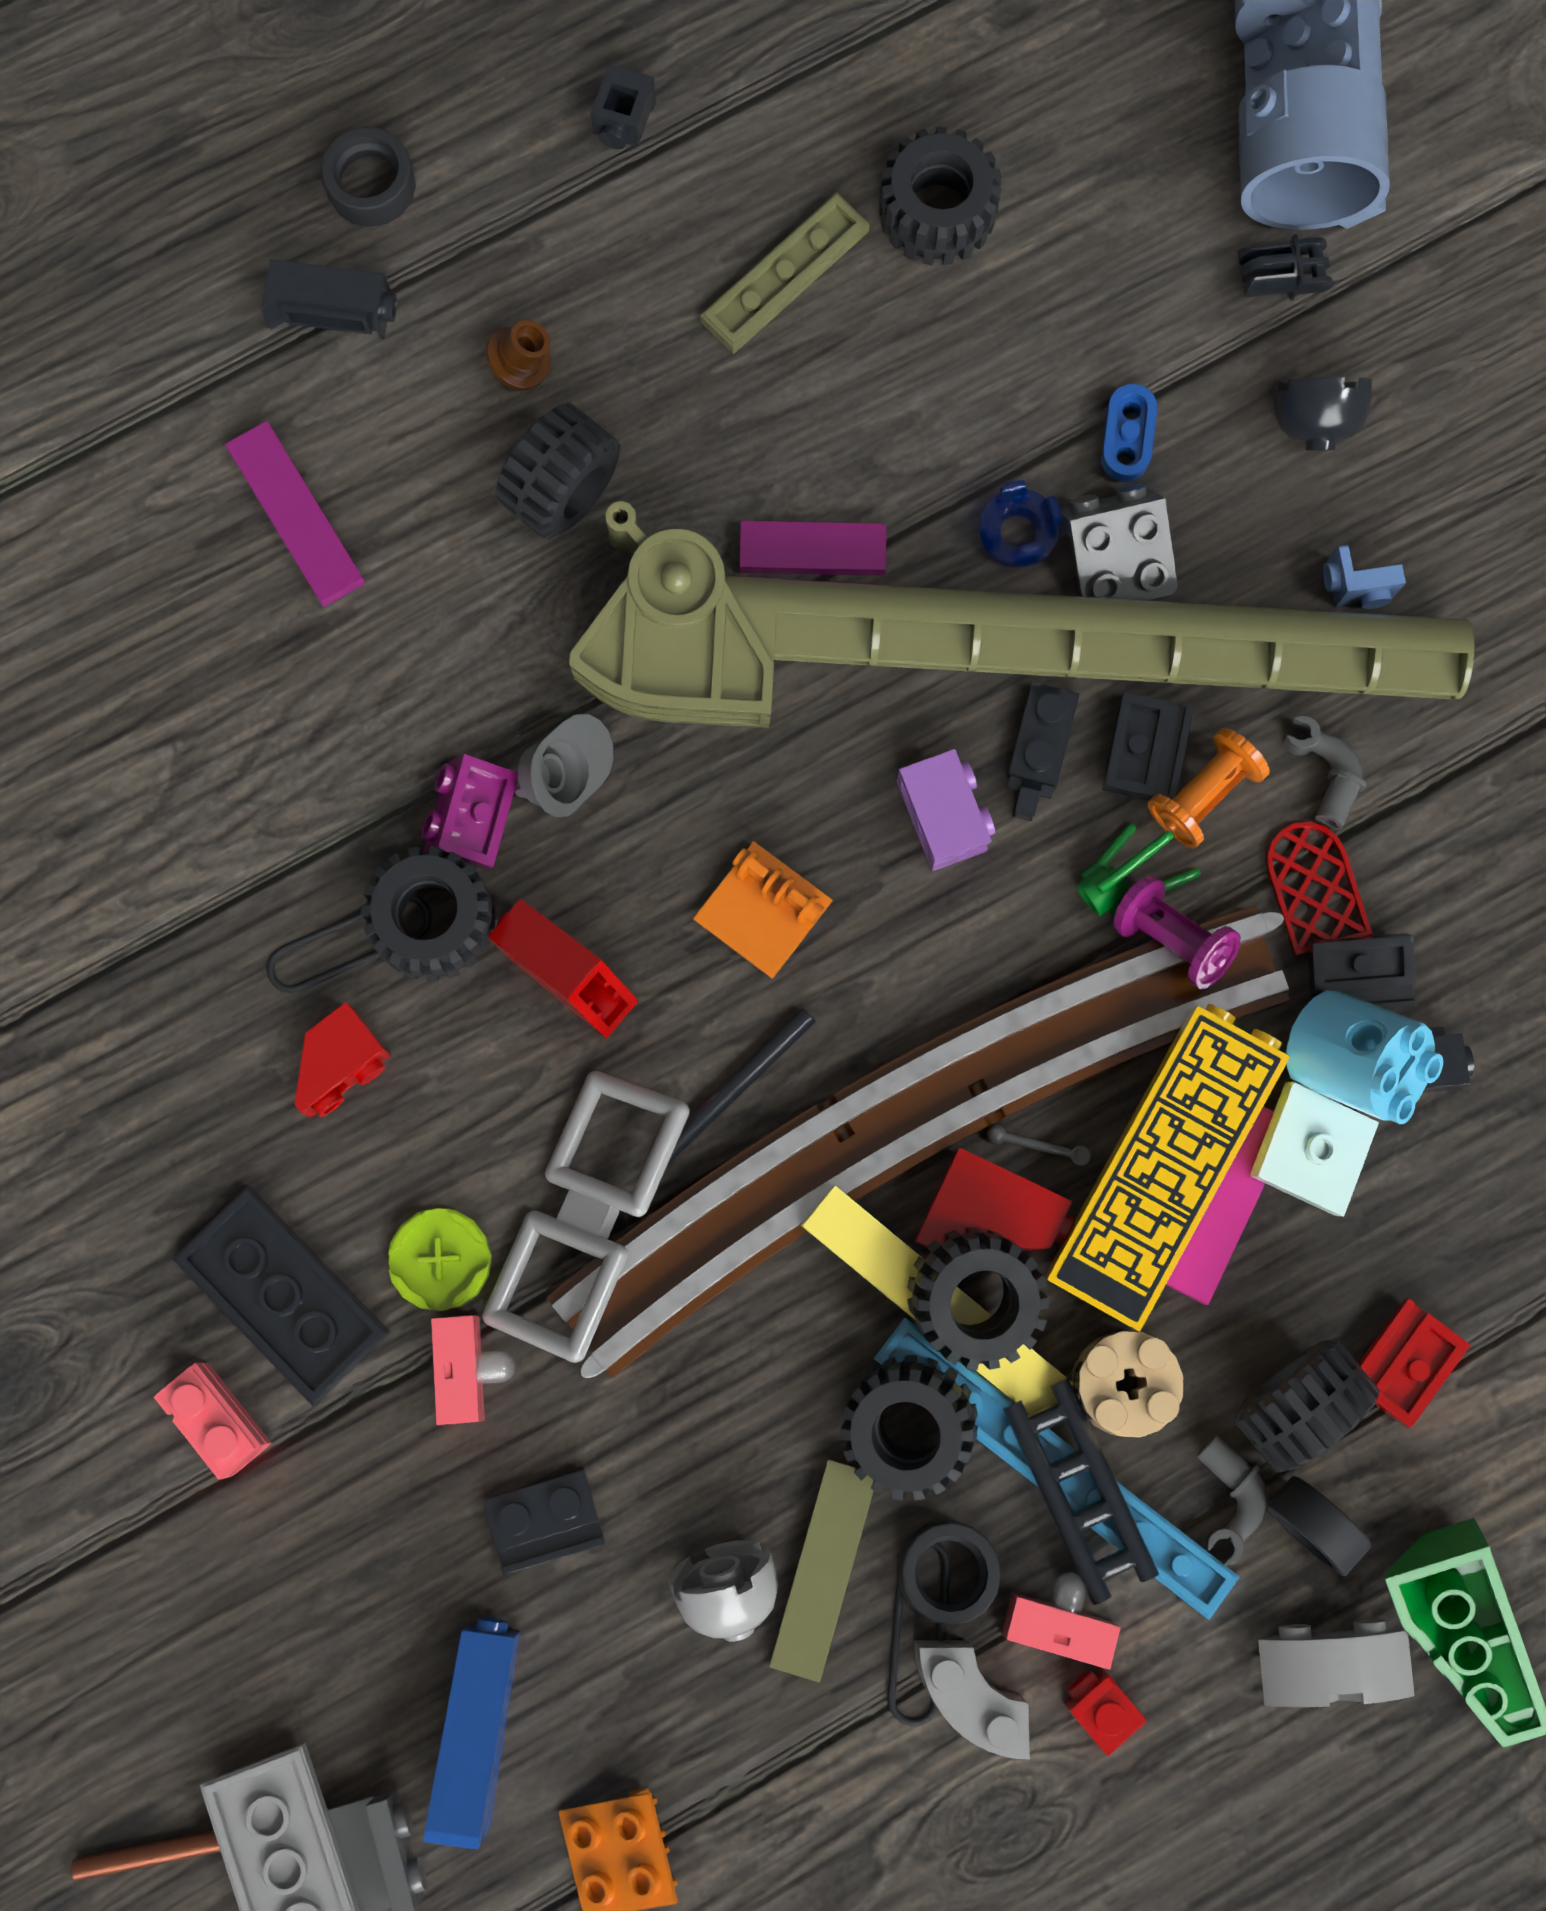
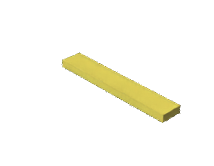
M833 1185L801 1226L911 1318L915 1319L908 1307L907 1299L912 1298V1292L907 1286L909 1276L916 1277L918 1270L913 1265L920 1255L837 1186ZM956 1286L951 1299V1313L956 1322L973 1325L984 1322L992 1316ZM1024 1344L1016 1350L1021 1358L1015 1362L1010 1363L1006 1358H1002L999 1360L1000 1368L989 1370L984 1364H979L978 1370H975L1012 1401L1022 1400L1028 1414L1056 1402L1050 1386L1066 1379L1062 1373L1032 1348L1029 1350Z

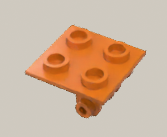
M753 841L747 850L743 848L732 863L734 867L693 920L773 979L833 900Z
M649 1787L633 1790L628 1793L629 1797L558 1811L582 1911H638L678 1903L675 1886L678 1885L676 1877H672L666 1855L670 1852L669 1845H664L662 1838L666 1833L665 1829H660L655 1809V1804L658 1801L656 1796L651 1795Z

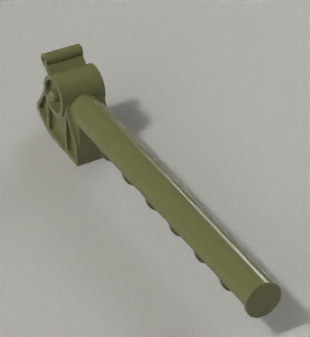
M618 501L608 507L606 523L611 545L620 552L629 551L633 555L629 565L628 576L572 649L569 663L576 683L601 702L630 716L660 722L769 728L772 708L774 660L1458 700L1466 693L1472 675L1474 634L1472 626L1467 619L725 576L722 559L716 548L706 538L685 529H668L647 537L637 526L634 508L627 502Z

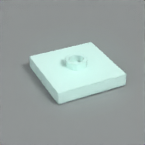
M1285 1082L1250 1176L1334 1216L1344 1217L1379 1122L1300 1084Z

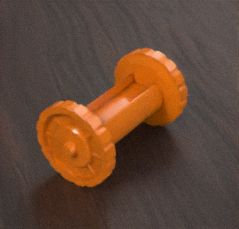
M1222 728L1214 735L1213 743L1219 753L1172 800L1167 796L1157 794L1148 802V809L1157 823L1165 831L1173 832V838L1191 849L1197 848L1204 840V835L1198 824L1244 777L1252 782L1259 783L1269 775L1270 770L1262 754L1253 744L1234 730Z

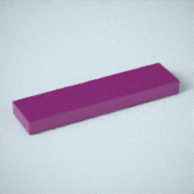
M268 421L226 443L228 451L323 608L366 584Z

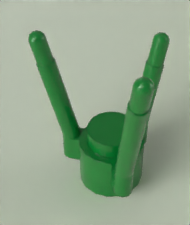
M1134 824L1127 825L1095 863L1080 874L1083 880L1076 884L1075 887L1090 910L1098 917L1108 911L1114 918L1116 910L1123 899V893L1129 889L1124 877L1171 841L1174 836L1173 832H1164L1119 868L1115 869L1110 865L1104 870L1136 831ZM1194 868L1163 880L1165 892L1198 878L1201 871L1198 868Z

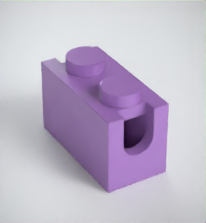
M953 749L899 769L896 782L931 871L987 852V844L991 843L990 835L995 834V828L986 806L979 808L972 792V790L977 788V783L973 770L967 760L960 762L956 750Z

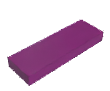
M741 521L740 573L885 576L886 524Z

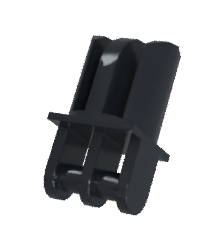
M1293 234L1290 243L1247 247L1238 250V261L1242 266L1240 268L1241 280L1245 284L1243 286L1244 297L1289 293L1291 301L1294 300L1296 295L1319 293L1332 288L1333 279L1327 276L1326 270L1330 267V261L1328 257L1323 255V250L1327 247L1326 239L1322 237L1298 239L1297 234ZM1309 254V258L1301 259V255ZM1304 274H1312V277L1304 278Z

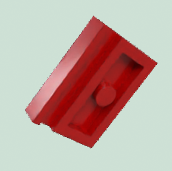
M1408 1298L1403 1299L1358 1364L1380 1391L1375 1405L1402 1426L1411 1429L1471 1345L1431 1314L1424 1312L1415 1305V1302Z

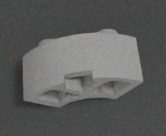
M1385 1620L1353 1621L1352 1630L1311 1633V1625H1282L1278 1627L1279 1635L1258 1640L1265 1706L1330 1707V1703L1335 1701H1355L1371 1704L1415 1696L1408 1632L1399 1629H1386Z
M914 1640L915 1658L922 1682L930 1698L949 1724L964 1738L989 1752L1015 1759H1030L1028 1702L1020 1694L999 1690L984 1679L977 1667L974 1648L967 1640Z

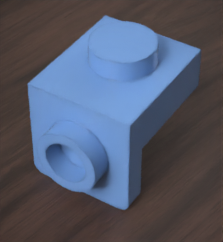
M1348 545L1337 546L1323 567L1324 585L1327 592H1333L1336 607L1362 604L1364 609L1379 608L1391 603L1392 599L1406 584L1402 564L1354 571Z

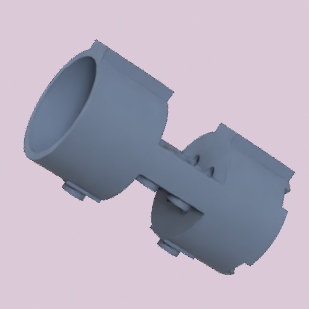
M1234 0L1236 33L1244 43L1246 90L1245 96L1238 108L1240 197L1244 212L1253 220L1264 225L1291 230L1319 229L1336 225L1348 229L1385 212V198L1390 188L1386 92L1382 85L1380 16L1382 13V0Z

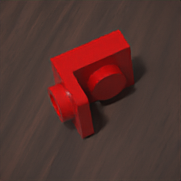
M1103 1668L1096 1674L1091 1670L1086 1671L1067 1689L1070 1697L1063 1704L1107 1757L1147 1722Z

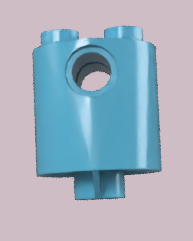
M1326 990L1315 996L1303 1008L1291 1028L1286 1054L1290 1058L1286 1066L1290 1078L1297 1084L1378 1119L1391 1120L1398 1124H1404L1411 1118L1415 1109V1103L1419 1100L1427 1083H1433L1439 1077L1443 1067L1442 1055L1435 1052L1432 1031L1424 1023L1339 991Z

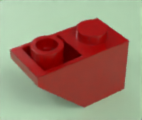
M345 1002L305 1033L295 1106L302 1114L309 1118L316 1114L324 1117L334 1111L344 1102L345 1098L342 1094L357 1082L363 1086L374 1080L385 1070L386 1067L383 1062L391 1057L390 1053L356 1009L348 1002Z

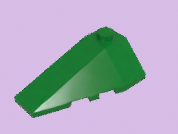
M1475 1518L1424 1533L1383 1574L1401 1625L1426 1651L1433 1664L1442 1675L1445 1674L1463 1696L1467 1705L1503 1748L1546 1735V1706L1490 1547Z

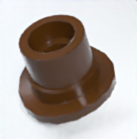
M531 320L519 321L513 327H505L495 331L487 342L485 354L488 367L494 377L507 388L516 391L531 390L539 386L550 372V338L547 331L537 322Z

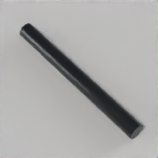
M801 1008L687 1118L670 1157V1162L816 1023L814 1018L805 1009Z

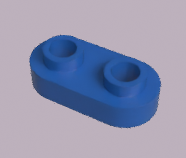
M1127 384L1118 388L1113 393L1107 407L1101 465L1109 477L1120 482H1131L1140 478L1145 473L1152 457L1157 401L1153 393L1142 385ZM1131 409L1137 413L1138 418L1134 420L1127 419L1122 411ZM1126 454L1131 457L1133 463L1129 465L1121 464L1117 456Z

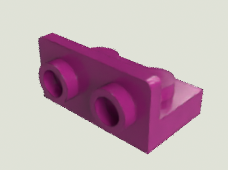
M466 754L449 760L448 764L444 763L439 770L435 782V791L440 793L435 811L431 810L428 813L422 828V838L426 840L424 852H429L430 846L440 847L444 854L449 855L452 851L460 855L464 862L485 869L493 868L513 798L514 788L518 780L517 772Z

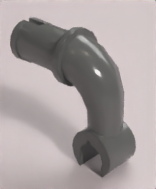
M1308 716L1295 717L1290 727L1303 731L1307 739L1298 740L1287 735L1283 745L1293 755H1307L1312 751L1328 762L1331 770L1327 774V779L1330 782L1315 820L1326 827L1341 830L1344 827L1358 792H1362L1366 788L1359 757L1345 741L1321 732L1316 720Z
M1215 1435L1196 1457L1231 1489L1229 1495L1237 1501L1235 1514L1226 1527L1221 1526L1212 1530L1206 1541V1548L1209 1551L1219 1539H1230L1233 1546L1232 1551L1222 1561L1223 1565L1227 1566L1235 1564L1240 1560L1244 1551L1243 1544L1263 1522L1267 1510L1268 1496L1266 1483L1259 1473L1260 1466L1257 1463L1251 1466L1218 1435Z

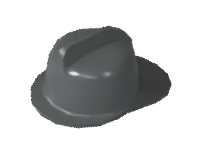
M574 714L562 721L546 737L523 751L518 762L517 775L519 784L514 788L515 794L518 797L527 798L530 802L542 807L545 812L554 817H566L575 812L603 784L610 773L614 759L613 742L608 729L599 719L589 714Z

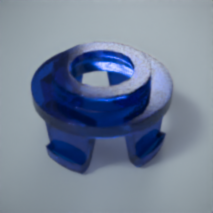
M1025 480L1005 483L1000 486V493L987 503L982 512L979 523V534L982 544L995 560L1012 567L1035 565L1044 560L1057 543L1060 532L1059 522H1061L1062 517L1059 503L1055 496L1045 498L1037 492L1028 490ZM1012 516L1028 518L1035 527V539L1018 547L1009 545L1001 536L1003 522Z

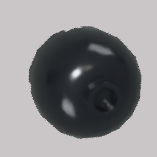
M1345 377L1290 379L1288 384L1274 381L1273 406L1275 419L1281 431L1289 438L1306 441V451L1336 450V440L1352 437L1363 427L1369 415L1372 399V379L1358 378V388H1356V382H1345Z

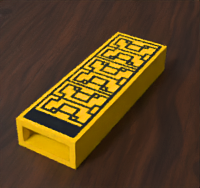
M1208 1004L1206 1009L1196 1006L1190 1010L1072 1224L1066 1239L1044 1275L1048 1281L1139 1332L1290 1058L1289 1055L1279 1050L1282 1044L1279 1040L1258 1029H1253L1250 1035L1233 1025L1236 1018L1232 1014L1213 1004Z

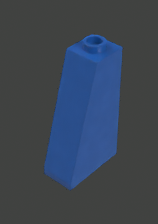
M478 1617L476 1625L468 1624L461 1632L423 1842L478 1850L491 1828L520 1631L508 1630L509 1622L506 1620Z

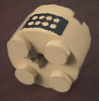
M1112 1332L1095 1338L1081 1352L1079 1359L1076 1360L1072 1369L1071 1382L1074 1383L1072 1387L1087 1419L1100 1430L1122 1437H1143L1161 1430L1168 1422L1177 1417L1179 1405L1183 1398V1374L1176 1356L1169 1350L1164 1341L1143 1332ZM1125 1369L1128 1376L1136 1377L1137 1387L1131 1389V1397L1129 1398L1125 1391H1117L1116 1381L1124 1379Z

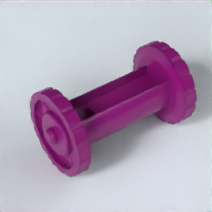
M1151 875L1140 879L1121 900L1114 916V929L1128 938L1144 931L1191 964L1188 972L1190 983L1199 989H1206L1212 986L1225 974L1235 959L1241 943L1240 934L1229 926L1221 927L1213 932V934L1163 901L1165 884L1161 880ZM1157 915L1162 919L1155 921L1153 918Z

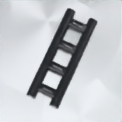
M1066 1378L1050 1386L1056 1402L1028 1414L1022 1400H1019L1004 1407L1003 1411L1092 1604L1097 1605L1112 1597L1105 1582L1106 1580L1131 1568H1134L1140 1582L1155 1578L1159 1575V1572L1070 1380ZM1066 1421L1079 1450L1050 1463L1037 1434ZM1088 1470L1101 1499L1073 1512L1060 1482ZM1111 1518L1124 1548L1095 1561L1083 1531Z

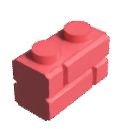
M194 1363L154 1397L167 1415H174L173 1423L218 1480L235 1475L272 1443L209 1363Z

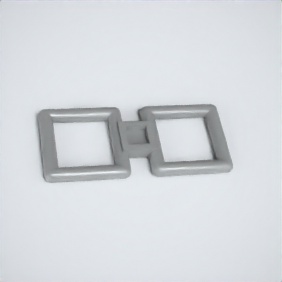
M592 1071L587 1075L545 1170L546 1179L552 1184L569 1190L557 1218L536 1210L526 1214L483 1311L482 1318L488 1326L570 1362L577 1363L584 1359L628 1257L627 1249L621 1244L608 1240V1237L619 1211L636 1217L643 1216L648 1211L688 1118L689 1107L685 1102L601 1071ZM601 1093L665 1117L633 1193L569 1168ZM540 1234L603 1260L570 1338L507 1311Z

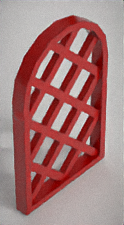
M1313 822L1294 823L1282 829L1269 845L1266 865L1268 879L1271 882L1280 914L1284 917L1283 923L1294 957L1308 953V947H1303L1310 934L1322 940L1337 939L1343 926L1346 925L1359 933L1342 938L1371 936L1372 930L1349 863V857L1338 836L1326 826ZM1304 829L1300 838L1289 833L1293 830ZM1310 830L1320 832L1327 837L1322 849L1305 841ZM1281 837L1296 844L1288 859L1274 851L1276 843ZM1332 843L1339 854L1340 860L1327 853ZM1301 847L1317 855L1310 870L1293 862ZM1273 859L1284 864L1278 878L1274 871ZM1323 859L1339 867L1332 882L1315 874ZM1290 868L1306 876L1299 891L1282 883ZM1344 872L1351 893L1337 886ZM1311 880L1328 888L1321 903L1304 895ZM1281 890L1295 897L1288 911ZM1333 892L1350 900L1343 915L1326 907ZM1300 901L1317 909L1309 924L1293 916ZM1354 906H1356L1361 925L1348 919ZM1322 913L1339 921L1331 936L1315 928ZM1291 923L1305 930L1299 943H1297Z

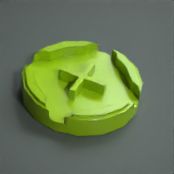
M440 1208L418 1212L401 1224L390 1242L388 1254L391 1281L402 1297L419 1308L437 1311L461 1307L478 1295L489 1277L492 1260L488 1238L476 1221L457 1210Z

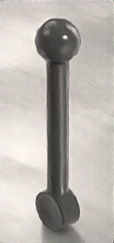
M992 1125L987 1130V1138L992 1144L998 1145L1007 1142L1069 1158L1073 1165L1080 1167L1086 1165L1091 1159L1090 1151L1084 1146H1077L1071 1149L1006 1132L1000 1125Z

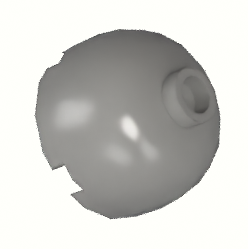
M735 1540L713 1545L705 1549L706 1555L711 1558L692 1565L689 1556L681 1561L671 1572L668 1583L674 1602L684 1621L695 1632L712 1638H724L730 1642L740 1641L749 1637L754 1632V1628L759 1626L773 1610L778 1588L776 1568L768 1547L765 1552H762L760 1543L753 1540Z

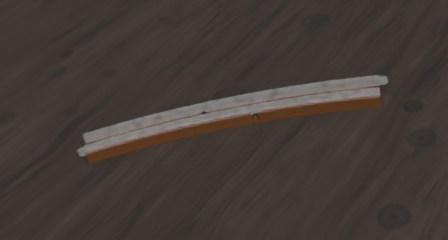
M1253 906L1199 924L1212 934L1221 927L1229 926L1241 936L1240 947L1232 964L1216 983L1206 989H1199L1190 983L1188 972L1191 964L1157 940L1042 986L928 1041L841 1089L827 1101L818 1106L814 1105L755 1142L690 1186L616 1241V1243L623 1245L627 1249L628 1257L588 1348L592 1355L583 1364L581 1375L585 1378L599 1375L605 1370L611 1378H615L638 1357L704 1305L769 1258L808 1233L801 1224L833 1185L837 1186L856 1202L938 1153L1039 1101L1119 1065L1171 1045L1190 1010L1196 1006L1206 1009L1208 1004H1213L1232 1014L1236 1021L1284 1005L1290 1001L1287 993L1289 987L1283 971L1276 972L1264 939V935L1274 931L1282 924L1284 920L1283 915L1276 912L1259 914L1257 907ZM597 1257L546 1297L556 1312L573 1330L603 1263V1260Z

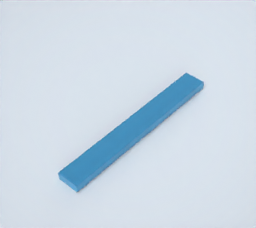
M903 1318L873 1359L882 1365L885 1360L894 1357L897 1363L904 1360L906 1355H917V1363L925 1364L929 1357L939 1361L936 1368L945 1373L948 1367L958 1374L955 1382L959 1386L966 1383L971 1391L969 1402L970 1404L976 1403L978 1412L975 1425H978L976 1439L1038 1487L1003 1411L1004 1407L1014 1403V1401L974 1370L966 1369L961 1362L958 1361L955 1365L946 1360L940 1352L930 1345L918 1331L916 1325L907 1318ZM1050 1429L1037 1434L1050 1463L1077 1451ZM1088 1470L1060 1482L1073 1512L1101 1499ZM1117 1482L1159 1572L1155 1579L1210 1620L1240 1577ZM1111 1518L1091 1527L1092 1530L1118 1550L1124 1548Z

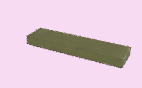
M836 192L700 315V322L732 354H735L869 232L870 224Z
M827 1459L769 1664L770 1668L819 1683L874 1492L871 1489L874 1480L867 1475L861 1481L854 1473L856 1467Z

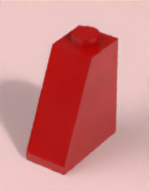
M519 899L511 910L499 919L497 926L487 936L512 962L606 1039L639 1001L599 957L522 899Z
M959 1148L951 1160L913 1244L921 1248H927L934 1240L939 1244L947 1240L945 1233L956 1230L960 1234H965L966 1228H979L982 1232L987 1233L989 1229L1001 1234L1022 1248V1250L1046 1251L1051 1249L1054 1242L1062 1245L1074 1221V1216L1067 1214L1072 1201Z

